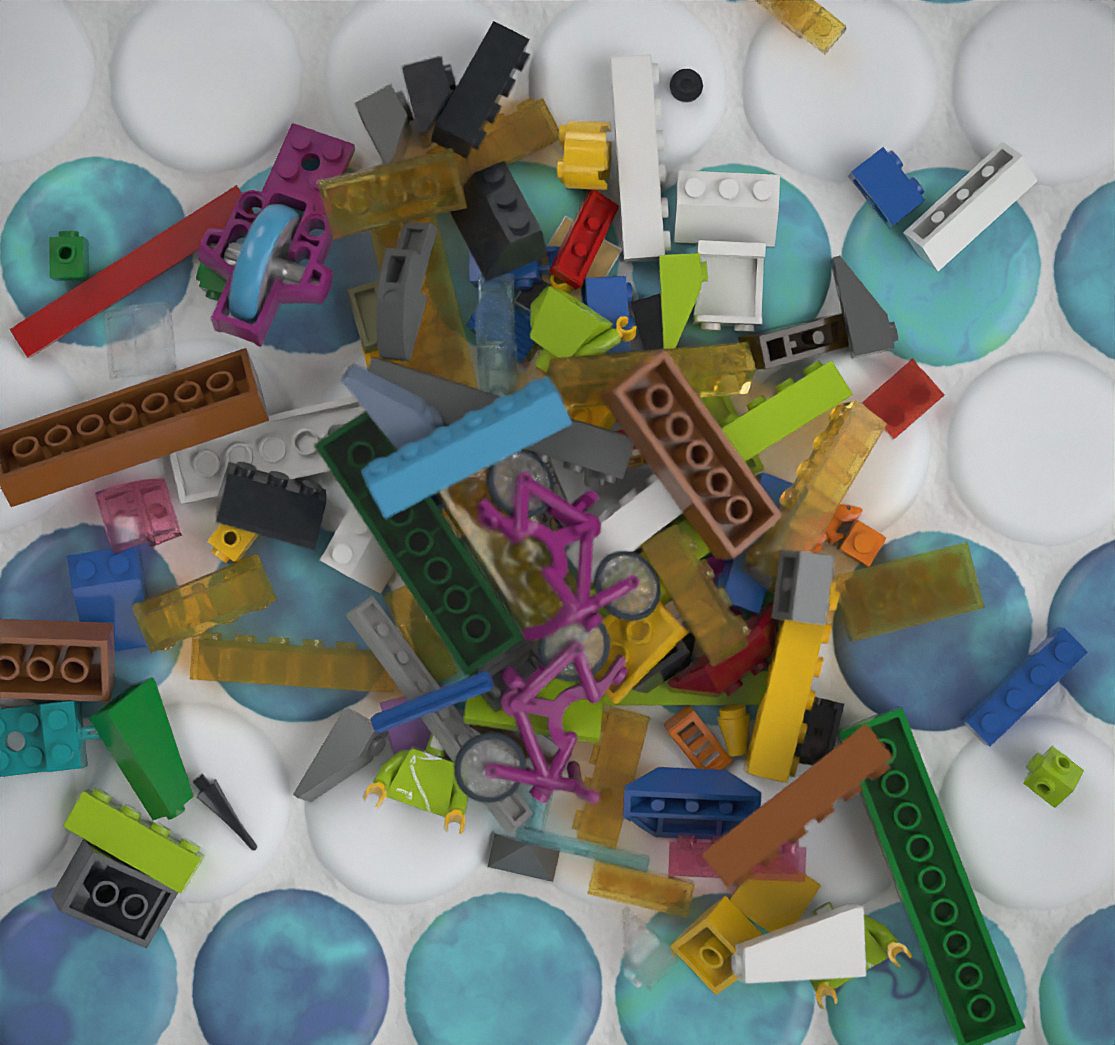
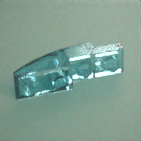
M504 274L485 282L482 275H478L476 344L480 390L499 396L511 395L518 391L514 275Z

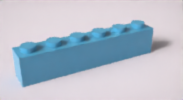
M547 376L543 379L529 382L525 388L511 395L499 397L493 404L479 411L469 412L461 420L447 427L444 426L436 429L430 436L418 442L404 445L400 451L386 458L374 460L368 467L362 469L361 472L381 512L387 518L571 425L572 422L558 391Z

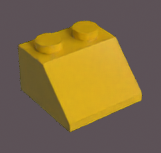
M724 896L708 908L675 939L670 948L717 995L738 980L737 975L733 974L731 965L732 955L736 954V945L763 934L727 896Z

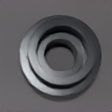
M692 69L678 70L671 77L669 84L670 92L680 102H693L702 93V78ZM685 79L690 80L693 84L692 89L689 91L683 90L680 87L681 81Z

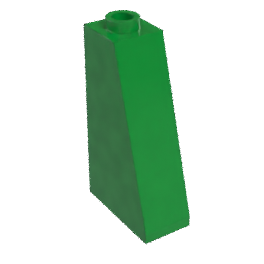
M151 677L131 685L89 717V720L151 819L156 820L167 817L168 820H171L185 811L183 805L194 796L154 678Z

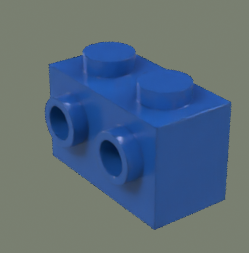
M882 147L855 168L848 177L890 229L920 206L925 199L922 196L924 190L914 177L908 179L901 170L903 163L896 153L892 150L887 152Z

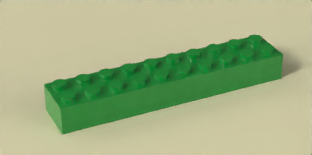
M897 706L840 728L837 737L841 744L867 724L892 756L887 761V764L890 766L887 771L873 781L868 776L859 783L863 788L859 794L955 1045H983L1025 1029L1024 1022L903 708Z

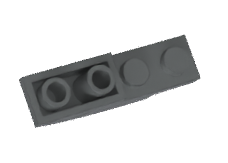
M403 221L396 249L386 248L378 289L376 321L379 357L382 359L411 360L428 298L420 291L438 230L431 223Z

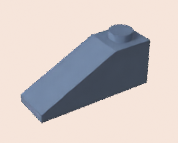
M356 364L351 365L341 379L398 451L404 445L418 442L430 436L436 429L444 427L439 412L433 406H429L423 398Z

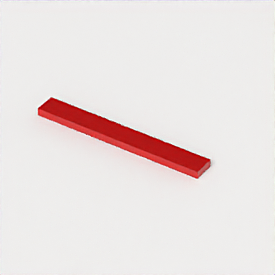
M238 186L232 187L9 329L26 357L30 359L198 252L201 240L209 228H225L234 206L242 194ZM252 208L246 212L251 215L255 214Z

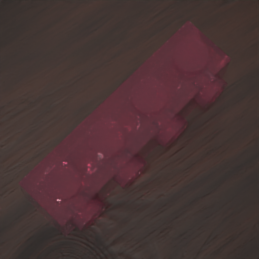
M677 835V841L670 840L668 876L720 878L702 856V853L723 836H711V842H697V835ZM787 840L777 848L781 854L765 867L759 862L750 869L754 875L750 880L805 882L806 846H799V840L793 845Z

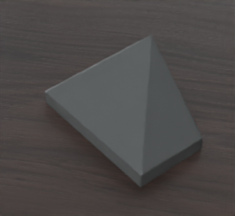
M495 834L487 867L553 882L561 848Z

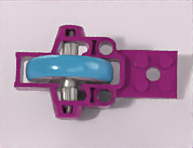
M292 123L262 191L249 190L242 193L234 206L225 228H209L206 231L199 246L198 260L227 281L211 316L216 332H224L262 347L281 303L322 304L325 301L333 282V271L324 265L333 243V235L327 214L355 152V145L353 143ZM308 159H316L320 162V166L315 171H306L302 168V165ZM253 207L261 208L257 214L251 215L246 213ZM292 208L304 212L302 219L300 218L298 213ZM314 229L324 230L320 236L309 235ZM240 238H245L243 245L237 244L236 241ZM302 260H309L306 267L298 264Z

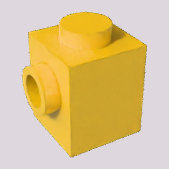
M220 524L207 542L214 546L210 552L227 564L230 559L233 562H239L259 534Z

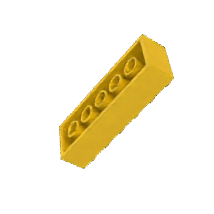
M832 581L829 594V611L836 610L840 591L835 590L836 582ZM829 611L826 617V625L779 619L773 652L769 660L770 665L767 668L766 686L768 688L767 692L763 693L761 703L758 705L748 753L746 754L743 771L746 773L784 783L788 782L789 776L795 777L799 763V757L794 755L797 743L803 744L807 730V724L802 723L805 710L811 711L815 698V691L810 690L813 676L819 678L824 660L823 657L818 655L821 644L828 643L832 624L827 623Z

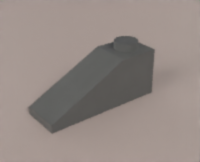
M841 256L833 257L830 263L841 313H843L851 359L892 350L895 348L894 342L898 341L895 322H889L887 313Z
M345 707L293 795L305 801H314L379 755L385 747V738L389 732L387 730L381 733L375 732L368 718Z

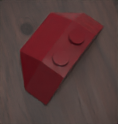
M774 599L763 607L759 614L753 615L667 682V689L675 693L716 698L725 693L729 697L744 685L741 681L744 676L750 672L756 676L770 665L767 658L773 652L776 619L772 618Z

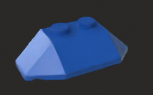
M658 767L625 786L623 818L634 822L639 828L654 837L720 840L761 807L762 794L759 790L727 770Z

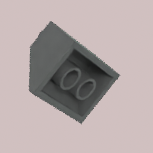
M390 84L354 104L389 175L393 179L399 174L412 133L409 122L414 120L402 90L395 93Z

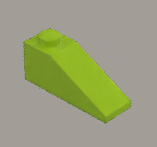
M700 253L659 255L663 348L671 358L700 294L702 282H708L707 261L700 262Z

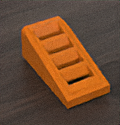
M691 705L685 706L663 724L666 731L696 769L722 770L733 762L732 758L728 756L726 750ZM694 721L692 724H690L688 727H686L683 731H681V732L678 734V732H679L681 729H683L685 726H687L690 722ZM701 730L702 734L688 745L685 743L689 737ZM707 741L711 743L708 747H706L703 751H701L698 755L695 756V754L693 753L694 751H696ZM717 751L720 755L704 767L701 762Z

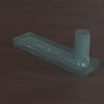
M553 793L546 804L539 802L534 797L531 798L529 808L533 815L526 820L525 826L520 825L517 828L515 841L648 871L649 855L545 831Z

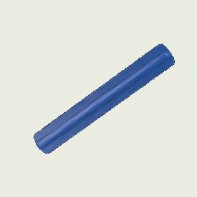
M484 671L376 713L370 718V722L374 731L381 733L490 691L494 687V682L490 673Z

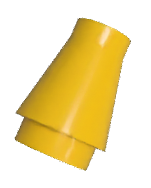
M728 705L719 708L717 721L727 747L728 756H741L748 753L747 742L750 713L746 712L745 705Z

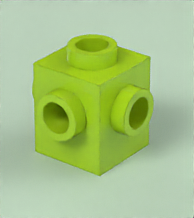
M1051 746L1044 754L1041 755L1037 752L1026 765V769L1029 772L1023 784L1052 807L1056 808L1075 790L1084 770L1054 746Z

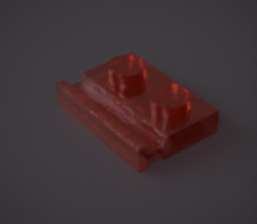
M912 358L861 404L869 411L890 438L894 440L945 394Z

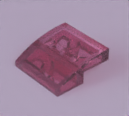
M164 478L124 483L95 492L109 544L114 553L146 541L151 548L182 536Z

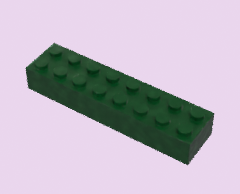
M364 411L314 444L327 467L465 676H468L524 639L430 496L387 518L384 517L361 470L368 467L374 460L386 458L398 452V450L367 411Z

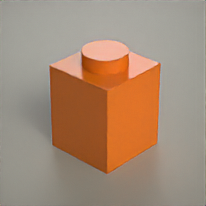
M855 520L840 542L837 550L862 566L869 567L887 537L861 521Z

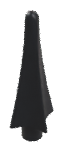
M203 773L192 781L200 791L197 793L196 798L221 818L251 850H256L257 844L237 817L217 780L215 779L210 783Z

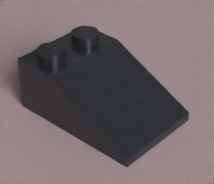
M83 839L51 897L59 911L147 948L178 892Z

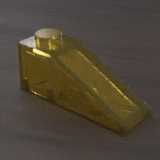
M405 585L384 595L402 636L435 681L438 683L459 673L448 648L407 586Z

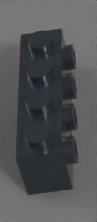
M495 21L492 22L437 120L431 142L465 159L469 157L473 148L476 150L480 149L487 135V132L483 129L487 122L494 124L502 108L498 102L502 96L509 97L516 83V79L512 78L516 70L522 72L529 60L530 54L526 52L529 38Z

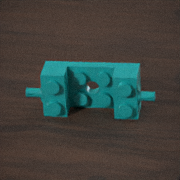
M61 701L0 709V777L87 767L88 760L85 740L99 739L100 736L98 733H90L96 731L94 726H83L81 701ZM13 731L20 732L25 738V745L19 751L11 749L7 742L9 734Z

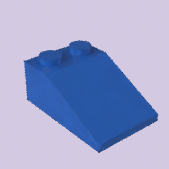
M130 545L67 555L72 591L80 622L114 623L115 651L155 645L140 546Z

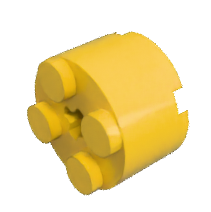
M569 120L567 125L560 124L559 145H563L564 158H558L557 178L561 179V183L565 184L566 188L608 189V185L603 179H610L612 141H606V132H611L610 122Z

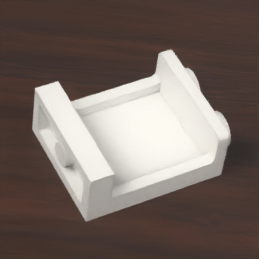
M698 240L696 253H700V262L707 261L708 282H702L700 294L694 305L693 324L701 325L700 330L721 331V326H734V332L753 333L754 327H761L763 319L761 316L766 243Z

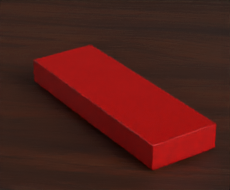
M590 189L587 191L549 272L574 289L581 287L620 206L597 190Z

